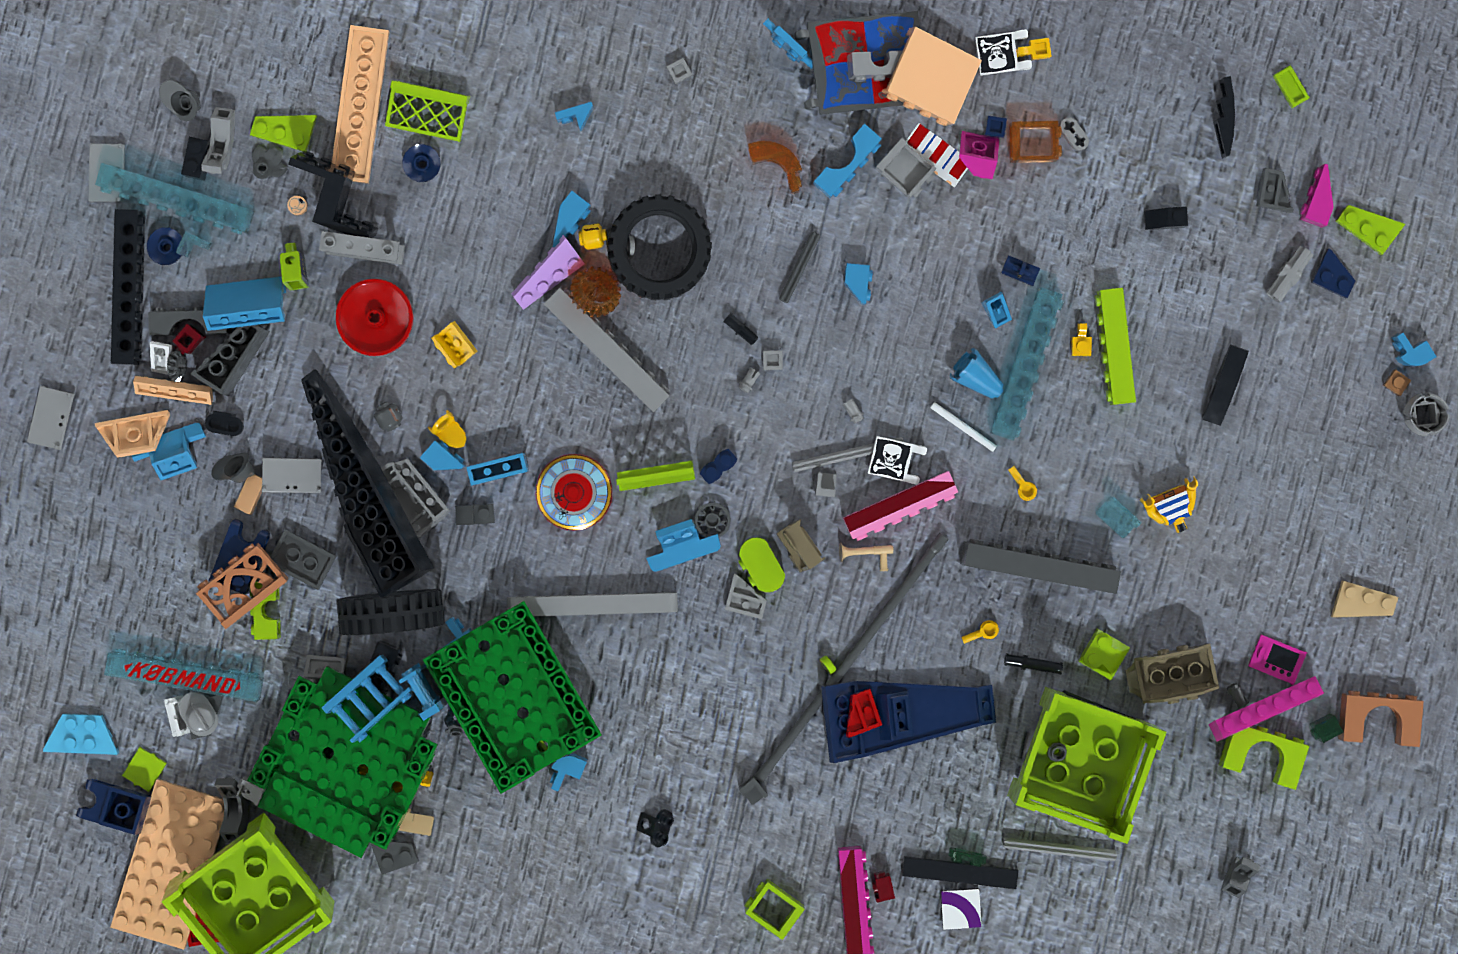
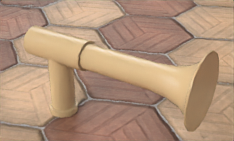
M840 542L839 556L841 562L844 558L852 555L880 554V571H888L887 554H893V545L848 548Z

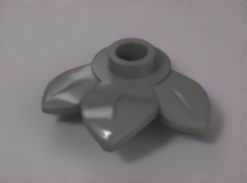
M262 145L255 148L252 154V159L255 163L253 165L255 177L267 179L270 176L280 177L286 173L288 168L281 164L283 158L282 148H271L268 151ZM265 167L266 170L262 172L259 168Z

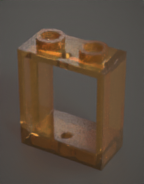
M1017 121L1009 124L1010 163L1056 162L1062 156V146L1059 145L1062 128L1058 126V121ZM1051 128V156H1020V129Z

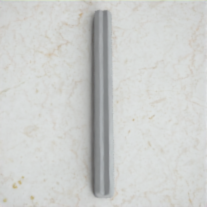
M902 437L893 439L904 442ZM875 443L795 461L792 463L793 470L798 472L871 455Z
M1005 837L1003 840V847L1007 849L1116 861L1117 852L1110 849Z

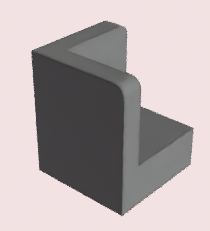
M754 775L739 786V791L743 796H746L752 805L763 797L766 798L768 796V793Z

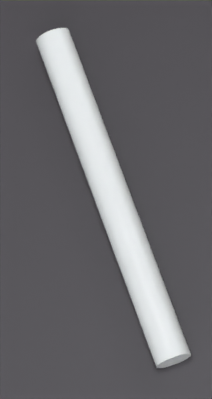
M936 402L930 407L992 452L997 447L993 442Z

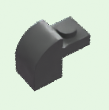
M1236 857L1225 875L1221 890L1239 898L1247 892L1250 878L1259 872L1260 865L1252 859L1244 857L1239 859Z

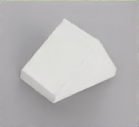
M150 342L152 372L169 375L167 372V361L170 354L176 351L174 345Z

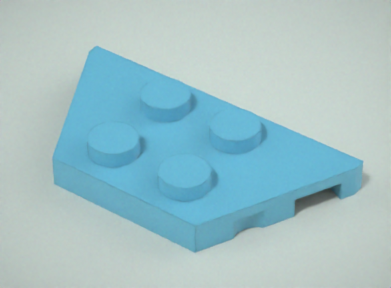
M62 714L43 748V752L119 754V750L112 740L113 736L106 727L103 715Z

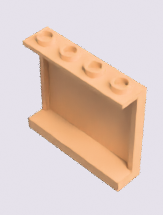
M917 27L909 28L906 34L909 36L887 89H883L882 92L887 94L886 98L897 102L899 100L903 102V106L913 110L915 108L919 110V114L924 117L937 119L936 122L940 125L954 124L982 60Z

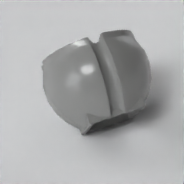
M1416 394L1405 405L1403 414L1406 415V419L1404 422L1416 435H1436L1448 423L1449 414L1446 411L1449 408L1446 402L1436 394ZM1415 406H1429L1431 423L1418 425Z

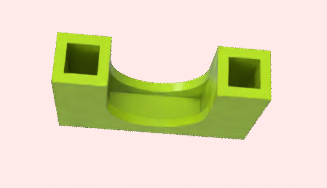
M1258 725L1256 728L1250 727L1227 737L1219 766L1241 773L1249 749L1258 742L1268 741L1273 743L1279 752V763L1273 782L1296 790L1309 750V746L1304 744L1305 740L1293 737V740L1286 738V734L1277 731L1274 734L1268 733L1267 728Z

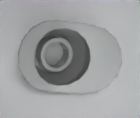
M198 692L188 693L181 698L179 713L188 729L198 736L211 734L218 725V716L208 699Z

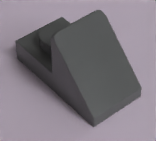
M494 504L455 506L456 525L495 523Z

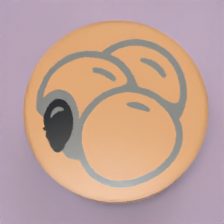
M293 196L289 199L287 207L292 214L299 216L307 211L308 204L303 197Z

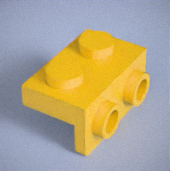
M455 321L431 338L435 347L442 352L447 363L453 368L464 364L478 352Z

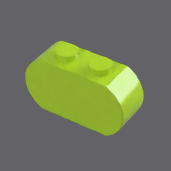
M760 537L747 539L740 547L739 556L741 559L738 562L743 571L748 570L750 576L747 578L752 587L757 586L758 590L762 592L778 590L785 580V573L767 541Z

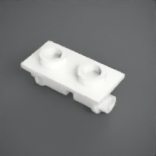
M183 695L164 699L173 737L190 733L179 713V703Z

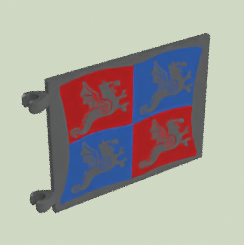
M918 11L807 22V30H797L794 33L795 40L809 38L817 99H808L804 102L805 109L819 107V114L823 115L903 106V102L899 100L897 102L886 98L887 94L882 92L883 89H887L891 78H885L884 81H873V78H870L864 82H855V79H849L847 56L852 52H871L872 62L878 67H883L884 55L887 52L903 51L909 38L906 35L909 28L917 27L920 29Z

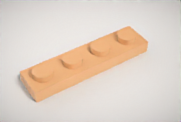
M135 376L133 380L135 394L209 405L213 401L212 388L209 386Z

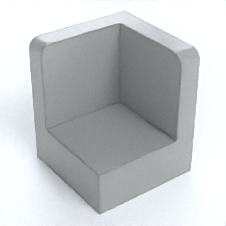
M818 472L815 495L835 497L836 474Z

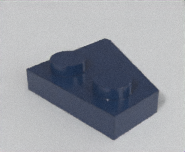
M1327 249L1311 283L1346 299L1355 284V279L1333 251Z

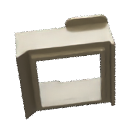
M801 519L776 534L790 553L788 555L790 560L801 573L802 571L810 570L823 561L825 557H820L822 554L803 526L800 527Z

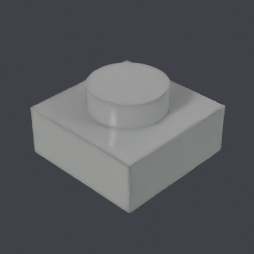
M684 58L666 66L675 85L692 76Z
M763 351V370H783L782 351Z

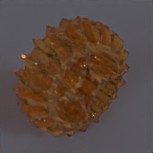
M593 266L589 269L584 268L582 271L577 272L576 276L572 279L570 297H574L572 303H577V309L582 308L583 314L589 312L590 317L594 316V314L597 317H601L602 314L606 316L618 306L622 295L619 293L621 287L617 286L619 280H613L614 274L610 276L607 274L608 269L603 272L601 271V266L596 270Z

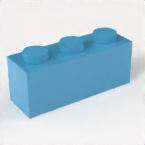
M525 453L466 467L471 486L529 472Z

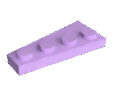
M564 235L559 239L558 245L548 251V256L542 263L539 262L535 266L534 272L530 276L527 275L511 293L523 310L585 264Z

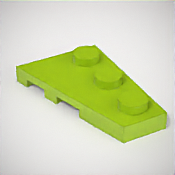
M317 115L255 116L250 135L302 152L307 151Z
M1347 205L1335 220L1380 255L1384 254L1405 226L1404 223L1351 205Z

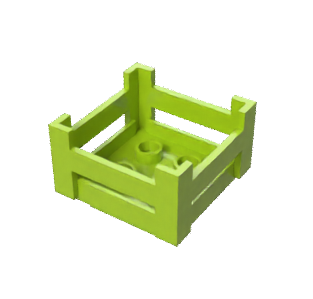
M1045 687L1039 702L1043 709L1019 778L1013 777L1007 796L1015 805L1022 808L1045 813L1128 844L1134 827L1131 822L1156 750H1161L1167 732L1149 722L1121 715L1067 696L1063 692ZM1060 742L1066 747L1067 754L1062 761L1055 762L1048 757L1047 750L1051 744ZM1145 743H1146V744H1148V745H1147V747H1146V750H1145V753H1144V756H1143L1141 765H1140V767H1139V770H1138V773H1137V776H1136L1134 785H1133V787H1132V790H1131V793H1130L1128 802H1127V804H1126L1124 813H1123V815H1121L1120 813H1121L1123 804H1124V802H1125V799H1126V796H1127L1129 787H1130V785H1131V782H1132V779H1133V776H1134L1136 767H1137V765H1138V762H1139V759H1140V756H1141L1143 747H1144V745H1145ZM1056 749L1054 751V754H1057L1059 752V749ZM1030 799L1035 800V801H1038V802H1041V803H1043V804H1046V805H1049V806H1052V807H1055V808H1058V809H1061V810H1063V811H1060V810H1057V809H1054V808L1045 806V805H1043V804H1040V803L1031 801ZM1066 812H1069V813H1072V814H1075V815L1084 817V818H1086V819H1089V820L1098 822L1099 824L1094 823V822H1091V821H1088V820H1086V819H1083V818H1080V817H1077V816H1074V815H1071V814H1068V813H1066Z
M265 813L251 821L245 833L193 871L187 873L184 870L170 880L166 888L162 903L173 917L177 914L210 954L225 953L183 903L184 898L229 954H260L315 914L313 919L265 953L282 954L312 931L318 933L332 922L335 901L324 887L318 889L276 836V827Z

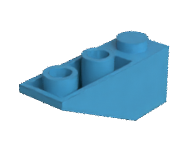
M573 191L569 193L560 205L553 248L558 245L559 239L563 235L565 238L570 234L574 235L579 228L577 224L580 220H585L591 213V210H589L591 205Z

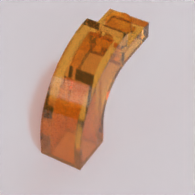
M758 141L748 144L747 147L752 165L762 162L778 164L786 173L791 195L799 193V188L802 187L800 177L795 174L801 173L802 168L796 156L788 148L772 141Z

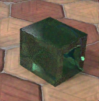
M1330 713L1310 723L1312 728L1310 730L1311 735L1315 740L1322 743L1344 733L1335 715Z

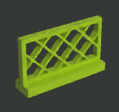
M396 80L391 81V94L385 126L461 142L470 96ZM395 93L403 94L407 102L398 107L394 101ZM417 97L422 98L426 106L418 111L411 102ZM436 101L441 102L445 108L437 115L430 107ZM409 103L415 113L405 118L400 109ZM455 105L462 107L461 115L456 119L449 111ZM428 107L434 117L424 122L419 113ZM397 111L403 118V121L398 125L390 123L392 114ZM447 111L453 121L443 126L438 117ZM415 115H417L422 123L418 128H412L408 122ZM434 119H436L441 127L437 132H431L427 126ZM455 123L458 128L457 137L450 136L445 128Z
M693 461L617 472L618 479H616V482L619 485V491L695 480Z

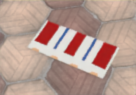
M920 123L917 124L907 138V145L929 165L936 168L934 173L953 187L957 185L968 170L959 158V151Z

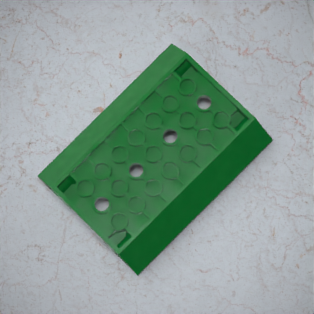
M525 601L423 659L500 794L535 775L537 771L561 757L571 754L602 736ZM486 640L489 642L490 648L488 651L480 650L479 643ZM507 674L509 676V683L505 685L499 683V675ZM519 708H527L529 715L526 718L519 717ZM539 741L547 742L548 749L546 751L538 750L537 743Z

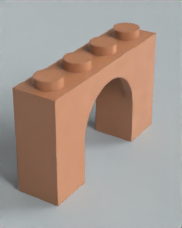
M1349 690L1348 694L1342 693L1338 739L1363 743L1364 721L1367 714L1378 706H1387L1396 716L1395 743L1401 746L1420 747L1424 701L1417 699V696L1405 695V698H1398V694L1386 693V697L1379 696V693L1367 692V695H1360V691Z

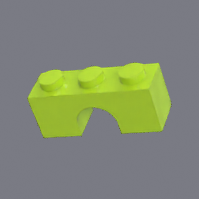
M255 581L254 586L257 589L263 587L262 583ZM279 588L250 610V614L254 619V624H251V635H254V640L281 638L280 618L273 619L265 613L267 602L280 599Z

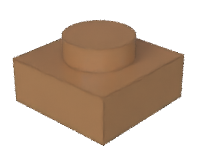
M1393 370L1383 386L1397 396H1401L1411 380L1399 371Z

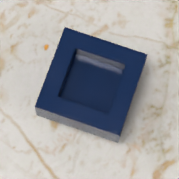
M987 116L984 136L1004 138L1007 118Z

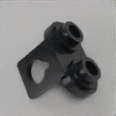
M213 410V414L208 415L205 419V427L212 433L238 436L244 429L242 420L233 413Z
M666 809L661 810L656 818L641 812L636 829L650 836V842L653 846L662 847L668 842V834L674 818L672 813ZM647 818L651 827L644 829L643 821Z

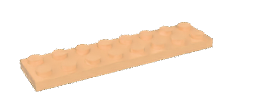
M350 25L332 163L338 166L339 164L347 165L350 167V170L355 171L352 182L369 184L389 30Z

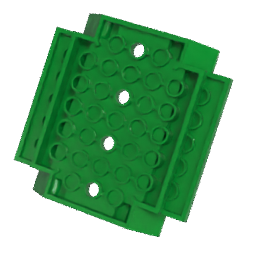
M326 666L318 684L300 675L298 676L282 709L284 713L268 745L263 747L247 781L262 789H266L258 807L362 858L369 843L384 850L388 848L398 832L433 761L438 744L423 737L431 717L423 721L419 715L421 712L401 702L366 732L368 736L363 741L352 743L350 739L355 734L336 713L326 714L322 707L352 681L353 678ZM360 686L355 690L357 692L356 695L375 716L384 710L382 705L365 686ZM382 693L389 703L395 700ZM346 698L341 703L342 709L360 729L369 723V720L351 700ZM292 730H296L299 733L297 741H293L290 738ZM326 747L333 749L334 755L332 758H327L324 755ZM361 764L368 767L366 775H361L358 771ZM398 781L402 784L403 789L401 792L393 790L394 782Z

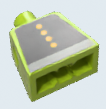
M286 243V253L280 254L282 283L290 291L309 288L304 256L297 251L296 243Z

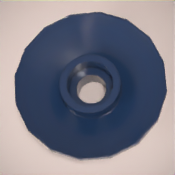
M417 144L410 147L405 152L402 160L405 174L416 182L432 180L438 174L441 167L437 151L425 144ZM421 161L426 162V165L423 168L419 167V163Z
M162 227L155 230L147 241L149 257L160 265L176 263L184 252L182 236L178 231L170 227ZM170 244V249L166 251V245Z

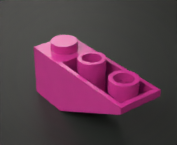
M1323 164L1315 170L1313 176L1315 178L1314 184L1309 187L1307 192L1309 198L1307 203L1303 204L1300 214H1302L1300 220L1321 228L1327 226L1334 208L1328 164Z

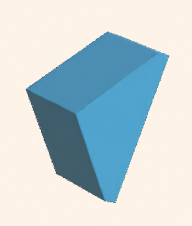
M1002 292L981 302L994 328L1012 320Z

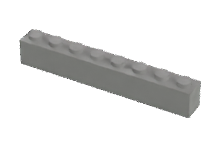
M559 288L544 305L641 401L655 412L670 397L667 394L670 390L663 383L658 385L654 381L656 377L649 370L645 372L640 367L642 363L635 356L631 358L627 354L629 350L621 342L617 344L613 340L615 336L608 329L603 331L599 327L601 322L594 315L590 318L585 313L588 309L580 302L576 304L572 300L574 296L566 288L564 291Z

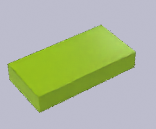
M1291 65L1273 75L1291 108L1310 98Z

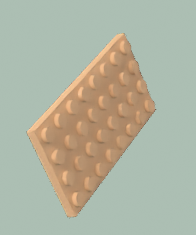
M156 779L143 828L138 836L110 928L184 950L191 930L178 914L173 917L162 903V899L170 880L184 870L190 873L215 855L221 836L219 831L224 818L223 798ZM184 898L183 903L196 916V912Z

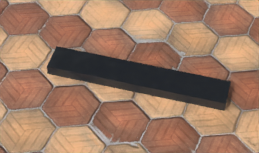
M904 856L902 876L1016 889L1019 870Z

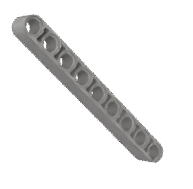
M677 592L507 597V610L525 601L533 616L678 612Z

